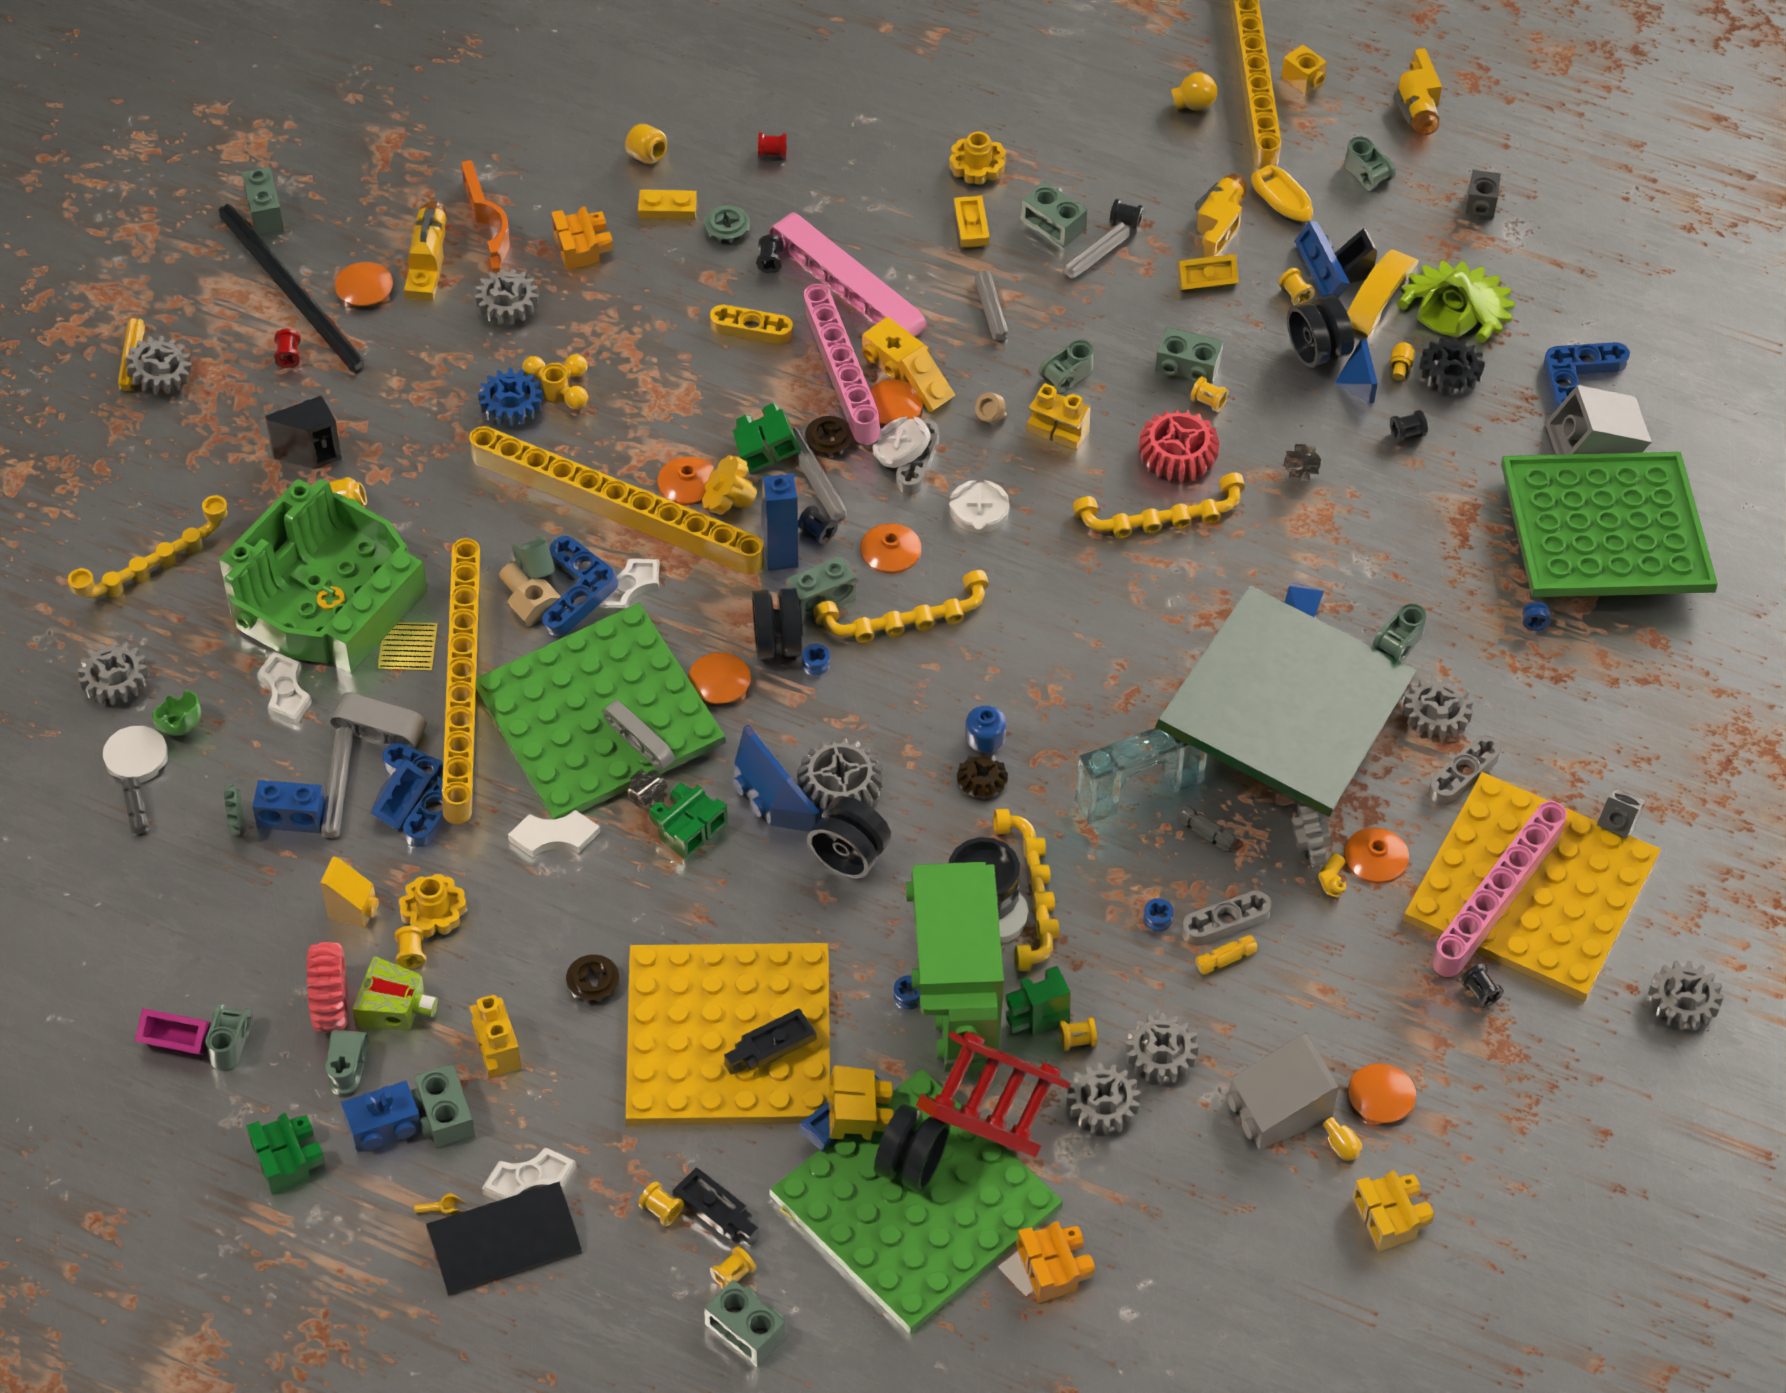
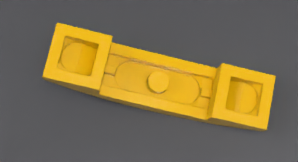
M1394 249L1387 252L1380 259L1364 281L1347 311L1354 333L1366 338L1369 337L1381 318L1382 310L1401 282L1407 281L1409 274L1417 266L1418 259Z

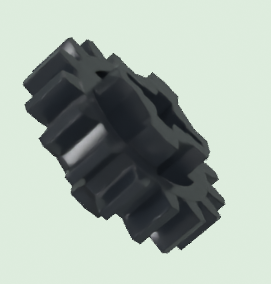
M1441 337L1439 338L1438 345L1431 341L1428 349H1423L1419 369H1422L1421 377L1429 378V386L1437 384L1438 391L1440 392L1444 388H1448L1450 394L1454 393V389H1459L1461 393H1465L1466 386L1474 389L1476 382H1481L1485 367V361H1482L1483 353H1475V344L1469 347L1466 346V339L1458 343L1455 337H1451L1450 342H1446Z

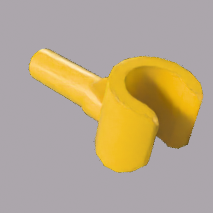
M448 1193L442 1197L440 1202L415 1205L414 1212H443L448 1216L461 1213V1211L454 1209V1207L459 1203H465V1201L454 1194Z

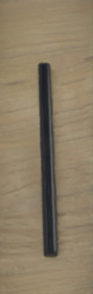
M226 204L224 207L221 206L218 210L220 213L219 217L352 372L362 369L364 367L363 357L231 204Z

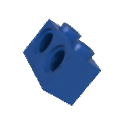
M258 780L252 805L257 829L321 834L325 806L323 786Z

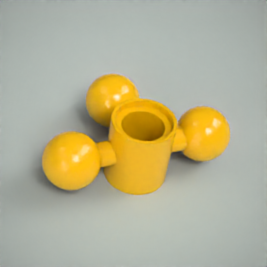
M579 354L570 355L566 358L564 365L559 363L545 365L544 361L538 356H530L524 360L522 369L525 376L533 374L535 379H541L543 397L547 401L557 403L565 400L566 405L574 410L582 409L587 404L588 394L586 390L580 386L569 387L568 384L570 377L579 378L586 373L588 365L583 356Z

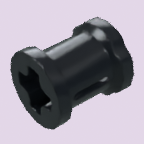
M1115 199L1110 212L1109 223L1123 222L1125 225L1132 226L1133 230H1138L1143 218L1144 206L1138 205V207L1121 203L1120 199Z
M764 235L758 241L760 255L756 259L757 268L764 273H776L782 267L780 253L784 249V242L776 235Z
M1421 410L1414 411L1413 415L1400 418L1392 416L1390 418L1391 434L1398 443L1403 442L1406 437L1414 435L1423 437L1427 435L1428 424Z
M813 505L808 506L801 513L798 519V528L809 531L816 537L818 543L825 544L835 535L838 523L834 519L828 520Z
M1485 964L1473 966L1463 974L1460 980L1464 987L1471 989L1477 998L1476 1003L1480 1008L1493 1005L1504 993L1503 988L1500 985H1496L1487 974L1488 968Z

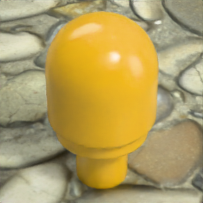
M1400 342L1393 347L1391 352L1390 367L1394 370L1392 377L1397 381L1403 380L1405 373L1409 372L1413 367L1415 350L1409 343Z
M1334 1117L1328 1118L1323 1123V1127L1330 1134L1328 1141L1331 1148L1345 1161H1352L1358 1158L1362 1152L1360 1139L1347 1125L1340 1126Z

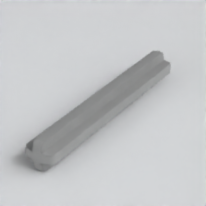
M793 428L792 430L802 449L801 452L794 454L795 459L831 519H834L836 522L844 519L847 515V509L801 432L797 428Z
M340 727L335 731L321 826L324 838L335 839L340 833L353 743V731L350 728L344 729Z

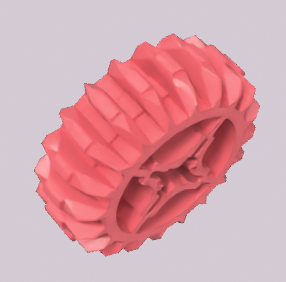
M1176 408L1172 414L1164 410L1162 417L1154 414L1151 421H1146L1144 429L1141 430L1139 435L1138 451L1141 455L1142 463L1147 464L1148 472L1156 471L1157 478L1165 475L1168 481L1172 478H1178L1182 483L1184 478L1194 481L1196 475L1204 477L1206 470H1212L1214 462L1218 458L1220 441L1219 437H1217L1216 428L1211 427L1210 420H1202L1200 413L1192 416L1189 409L1186 413H1179Z
M320 942L319 944H313L307 951L306 963L311 1023L316 1032L325 1031V1033H330L333 1030H344L348 1024V987L344 951L339 943Z

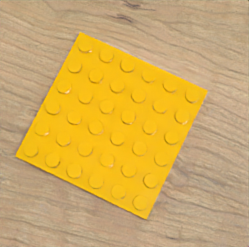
M1482 772L1407 907L1403 921L1441 937L1537 808L1549 800ZM1565 808L1567 817L1560 839L1475 953L1586 1001L1659 857L1661 848L1630 835L1627 838L1597 826L1598 821Z
M828 943L630 945L626 1125L801 1123L829 1101ZM798 1008L801 1009L816 1031L817 1040L760 1068L749 1070L747 1067L745 1070L730 1075L724 1065V1054L735 1049V1044L741 1041L742 1035Z

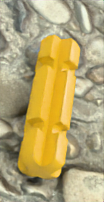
M1252 935L1243 936L1238 939V943L1232 941L1211 950L1212 954L1206 952L1197 956L1196 967L1201 974H1208L1215 971L1214 967L1219 969L1242 959L1241 955L1247 957L1256 953L1257 942Z

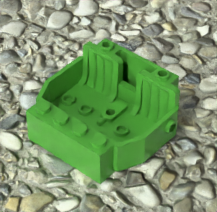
M297 479L219 559L232 619L237 629L291 659L326 664L330 662L350 674L357 669L386 635L428 592L423 561L408 553L407 545L390 521L362 507L356 500L348 499L339 493L332 492L330 483L323 479H319L313 486ZM330 587L340 588L345 595L343 604H337L332 610H325L318 605L317 595L321 590L328 593V596H323L322 600H326L327 604L331 605L334 600H339L340 597H335L336 590Z
M986 862L914 865L911 869L912 881H906V902H913L918 949L917 968L911 969L912 989H919L921 1013L926 1016H934L935 1030L942 1031V1039H936L937 1059H944V1072H951L963 1047L948 1037L950 1031L963 1036L966 1030L983 1037L985 1039L983 1044L997 1050L1000 1049L1004 976L994 865H986ZM975 1052L967 1071L983 1070L988 1056Z

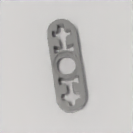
M923 420L929 428L931 436L928 446L922 453L926 458L921 461L914 460L906 465L899 466L897 469L896 487L904 494L918 493L924 485L939 443V426L934 421ZM910 470L913 471L914 478L911 481H906L909 478Z
M614 700L602 710L603 717L609 726L656 769L662 771L675 761L674 754L669 746L620 701Z
M1486 735L1479 736L1432 777L1429 788L1431 799L1442 805L1453 803L1478 780L1482 772H1488L1498 762L1501 751L1500 743L1495 738ZM1487 749L1491 751V754L1489 752H1485L1482 756H1480V759L1478 761L1477 758L1479 757L1480 750L1483 752ZM1460 765H1467L1474 772L1470 775H1463L1456 768ZM1450 780H1452L1450 790H1439V787L1445 788L1450 783Z
M1251 891L1190 913L1183 920L1182 937L1190 945L1201 946L1262 924L1270 916L1271 899L1264 892ZM1251 904H1255L1256 907H1262L1261 911H1257L1256 908H1250ZM1230 913L1236 920L1233 923L1225 924L1219 921L1218 915ZM1196 925L1198 929L1203 928V931L1199 933L1196 929L1191 930V927Z

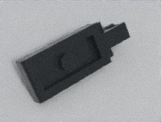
M798 1008L742 1035L741 1041L735 1044V1049L724 1054V1065L730 1075L745 1070L747 1067L749 1070L760 1068L817 1040V1033L801 1009Z
M695 1168L672 1190L673 1197L676 1199L680 1198L687 1208L723 1236L726 1235V1237L732 1239L736 1235L740 1241L749 1247L760 1238L758 1233L759 1227L750 1221L752 1215L747 1211V1206L699 1168Z

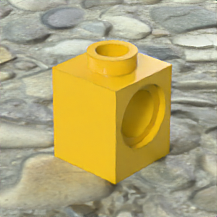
M1302 44L1284 57L1281 78L1306 95L1324 83L1327 61Z

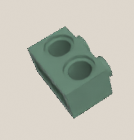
M265 167L243 171L242 176L254 232L260 236L284 231L271 168Z
M1045 181L1022 199L1021 220L1063 248L1086 230L1088 210L1082 204L1075 202Z
M1166 327L1157 351L1155 371L1194 382L1200 377H1204L1208 383L1213 384L1221 362L1223 340Z
M842 556L786 579L787 588L797 589L803 622L814 618L812 610L819 603L832 601L836 603L838 608L856 600V577Z
M454 1063L414 1075L416 1089L411 1090V1094L417 1109H423L425 1117L420 1118L422 1129L426 1138L432 1136L435 1148L475 1137L473 1119ZM435 1091H442V1093L438 1095L431 1094ZM444 1119H452L448 1123H440Z
M734 1279L704 1307L705 1324L756 1366L786 1338V1325L783 1315L772 1306L768 1308L759 1301V1297L753 1289L747 1285L742 1287ZM731 1307H739L742 1309L740 1312L731 1313L727 1311ZM757 1328L768 1330L764 1334H756L753 1331Z

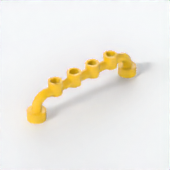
M1229 473L1222 476L1219 480L1222 494L1228 496L1226 500L1216 502L1214 499H1206L1200 502L1199 505L1193 506L1176 504L1170 509L1162 511L1150 508L1142 511L1140 514L1131 516L1119 513L1106 520H1100L1095 517L1098 513V507L1094 497L1084 496L1078 498L1073 502L1072 508L1075 518L1083 520L1090 529L1098 532L1113 531L1116 538L1122 539L1132 534L1131 528L1143 526L1145 533L1153 534L1162 528L1161 523L1172 521L1176 529L1188 527L1191 524L1190 518L1202 517L1205 524L1216 523L1221 518L1220 513L1228 512L1238 505L1241 498L1240 493L1244 491L1245 484L1240 473Z
M218 495L207 497L202 503L204 517L208 520L206 524L198 529L187 528L183 531L181 538L172 543L162 542L158 544L155 549L156 552L145 558L135 557L131 559L129 566L119 572L110 571L105 573L102 581L97 584L94 583L93 575L89 570L84 568L73 570L68 575L70 591L75 595L85 598H96L103 594L109 597H117L123 592L122 584L130 579L138 583L147 581L150 577V568L158 564L163 568L174 566L177 561L176 554L186 550L189 553L201 551L203 548L202 540L213 534L220 526L222 520L228 515L226 500Z
M974 570L968 572L962 578L965 592L972 594L969 599L959 601L956 598H952L943 602L942 605L933 607L919 605L912 611L904 613L890 611L880 618L871 620L867 617H861L847 625H841L836 622L840 615L835 602L825 601L819 603L813 608L812 612L815 622L818 625H824L826 630L832 635L839 637L855 636L857 642L866 643L874 638V631L885 629L887 636L895 637L904 632L903 625L915 623L918 630H928L934 626V619L945 617L948 624L959 623L964 619V612L974 610L982 603L984 590L988 588L989 583L984 571Z
M1008 808L994 809L993 828L995 835L1009 834L1010 828L1020 830L1023 835L1024 857L1027 858L1028 883L1031 884L1032 909L1036 915V934L1040 940V947L1035 951H1031L1029 944L1015 945L1014 964L1016 971H1031L1032 964L1041 963L1050 956L1053 951V939L1059 938L1058 919H1049L1048 911H1054L1055 908L1053 891L1045 892L1044 884L1050 883L1049 864H1040V857H1045L1046 842L1044 837L1036 838L1033 825L1028 820L1020 816L1010 815Z

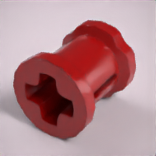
M759 132L758 158H762L764 155H778L786 159L787 133H782L781 136H767Z
M293 329L277 331L274 335V342L277 345V351L274 353L275 364L282 368H293L300 363L298 345L301 343V336Z

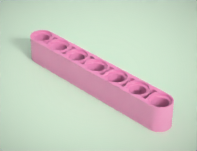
M790 213L769 228V235H776L783 240V252L875 325L888 316L914 337L927 328L926 319L917 308L797 213Z
M812 284L804 290L806 318L853 437L858 443L864 445L875 443L880 437L878 409L830 290L823 284Z
M1547 801L1537 808L1438 939L1432 964L1434 970L1439 975L1453 977L1463 969L1558 842L1567 817L1566 810L1560 803Z

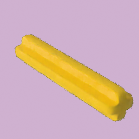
M131 318L127 324L118 378L119 389L123 392L126 390L131 392L135 388V385L132 384L133 377H127L126 356L129 355L130 347L136 348L137 341H143L145 326L143 325L144 321L140 318Z

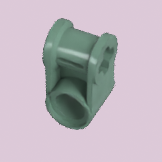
M1356 136L1350 139L1344 164L1346 169L1360 181L1365 189L1372 190L1381 181H1389L1396 176L1393 162L1370 139L1363 136Z
M1083 339L1072 341L1069 345L1054 355L1047 357L1041 363L1038 370L1039 375L1042 378H1048L1055 385L1057 392L1064 393L1068 391L1073 385L1092 374L1094 365L1093 345Z
M542 535L536 536L534 541L521 545L518 543L512 544L516 564L529 578H540L555 571L548 542Z
M1416 603L1405 604L1378 631L1372 646L1376 649L1381 648L1393 655L1395 659L1402 662L1424 636L1427 618L1426 610Z
M224 1004L216 1005L212 1023L206 1036L209 1060L215 1069L221 1071L234 1068L240 1061L246 1038H248L252 1028V1009L245 1008L244 1011L225 1008Z
M333 1030L331 1032L325 1070L330 1077V1089L338 1096H349L358 1090L369 1049V1036L367 1032Z

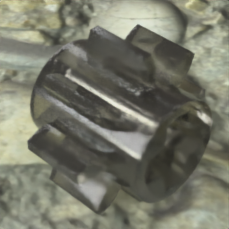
M1295 444V451H1286L1287 455L1285 456L1283 467L1289 472V478H1295L1299 481H1310V474H1319L1321 458L1316 453V447H1307L1306 444Z
M640 769L630 777L631 781L628 783L630 788L627 790V793L637 807L644 808L648 804L652 807L657 802L665 801L664 797L667 794L664 791L667 789V783L657 771L651 770L646 774L643 769Z

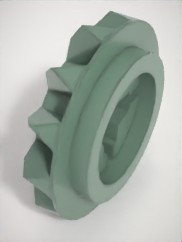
M721 205L715 207L706 214L704 219V228L708 231L709 237H717L719 243L724 239H728L732 243L734 238L742 239L744 233L749 232L750 218L743 209L737 206ZM724 219L729 222L730 228H726L723 225Z
M234 783L226 784L223 789L228 830L232 835L241 834L240 828L245 827L240 789H235Z

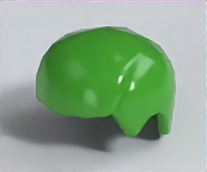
M185 690L181 698H174L168 695L164 703L157 706L152 712L156 729L168 736H182L193 732L201 721L202 715L198 695L189 690Z

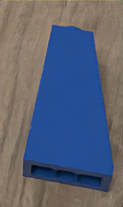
M794 474L763 477L761 526L768 570L799 567L798 499Z

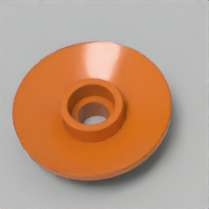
M693 456L675 458L666 463L658 474L659 490L666 499L680 505L701 503L706 493L705 484L715 468L702 458Z
M887 523L873 527L863 536L860 552L865 563L872 569L882 573H900L910 569L917 563L921 555V542L917 534L910 528L900 524Z
M1365 828L1354 833L1348 839L1344 849V859L1348 869L1356 877L1366 882L1379 884L1391 882L1404 873L1409 861V852L1404 841L1395 833L1383 828Z

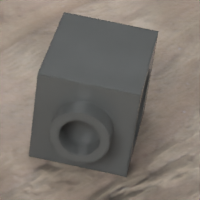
M1472 170L1466 214L1494 218L1501 173Z
M1616 788L1608 796L1597 826L1627 838L1634 831L1646 801Z

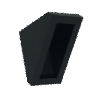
M1365 228L1361 229L1334 253L1350 283L1366 280L1375 267L1377 248Z

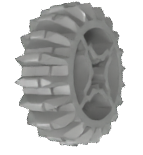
M832 738L830 745H825L820 741L818 750L810 748L808 756H803L801 766L797 770V778L799 779L797 785L817 809H820L821 815L834 798L842 796L855 798L872 807L873 801H878L880 791L883 788V768L879 765L877 755H871L869 747L861 749L859 741L850 745L846 738L842 743H836Z

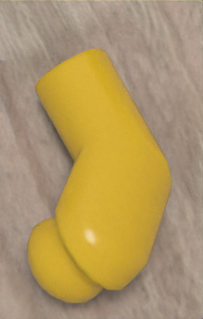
M1338 853L1331 854L1327 860V865H1324L1318 874L1324 892L1331 897H1339L1346 890V881L1342 883V878L1337 875L1345 864V859Z

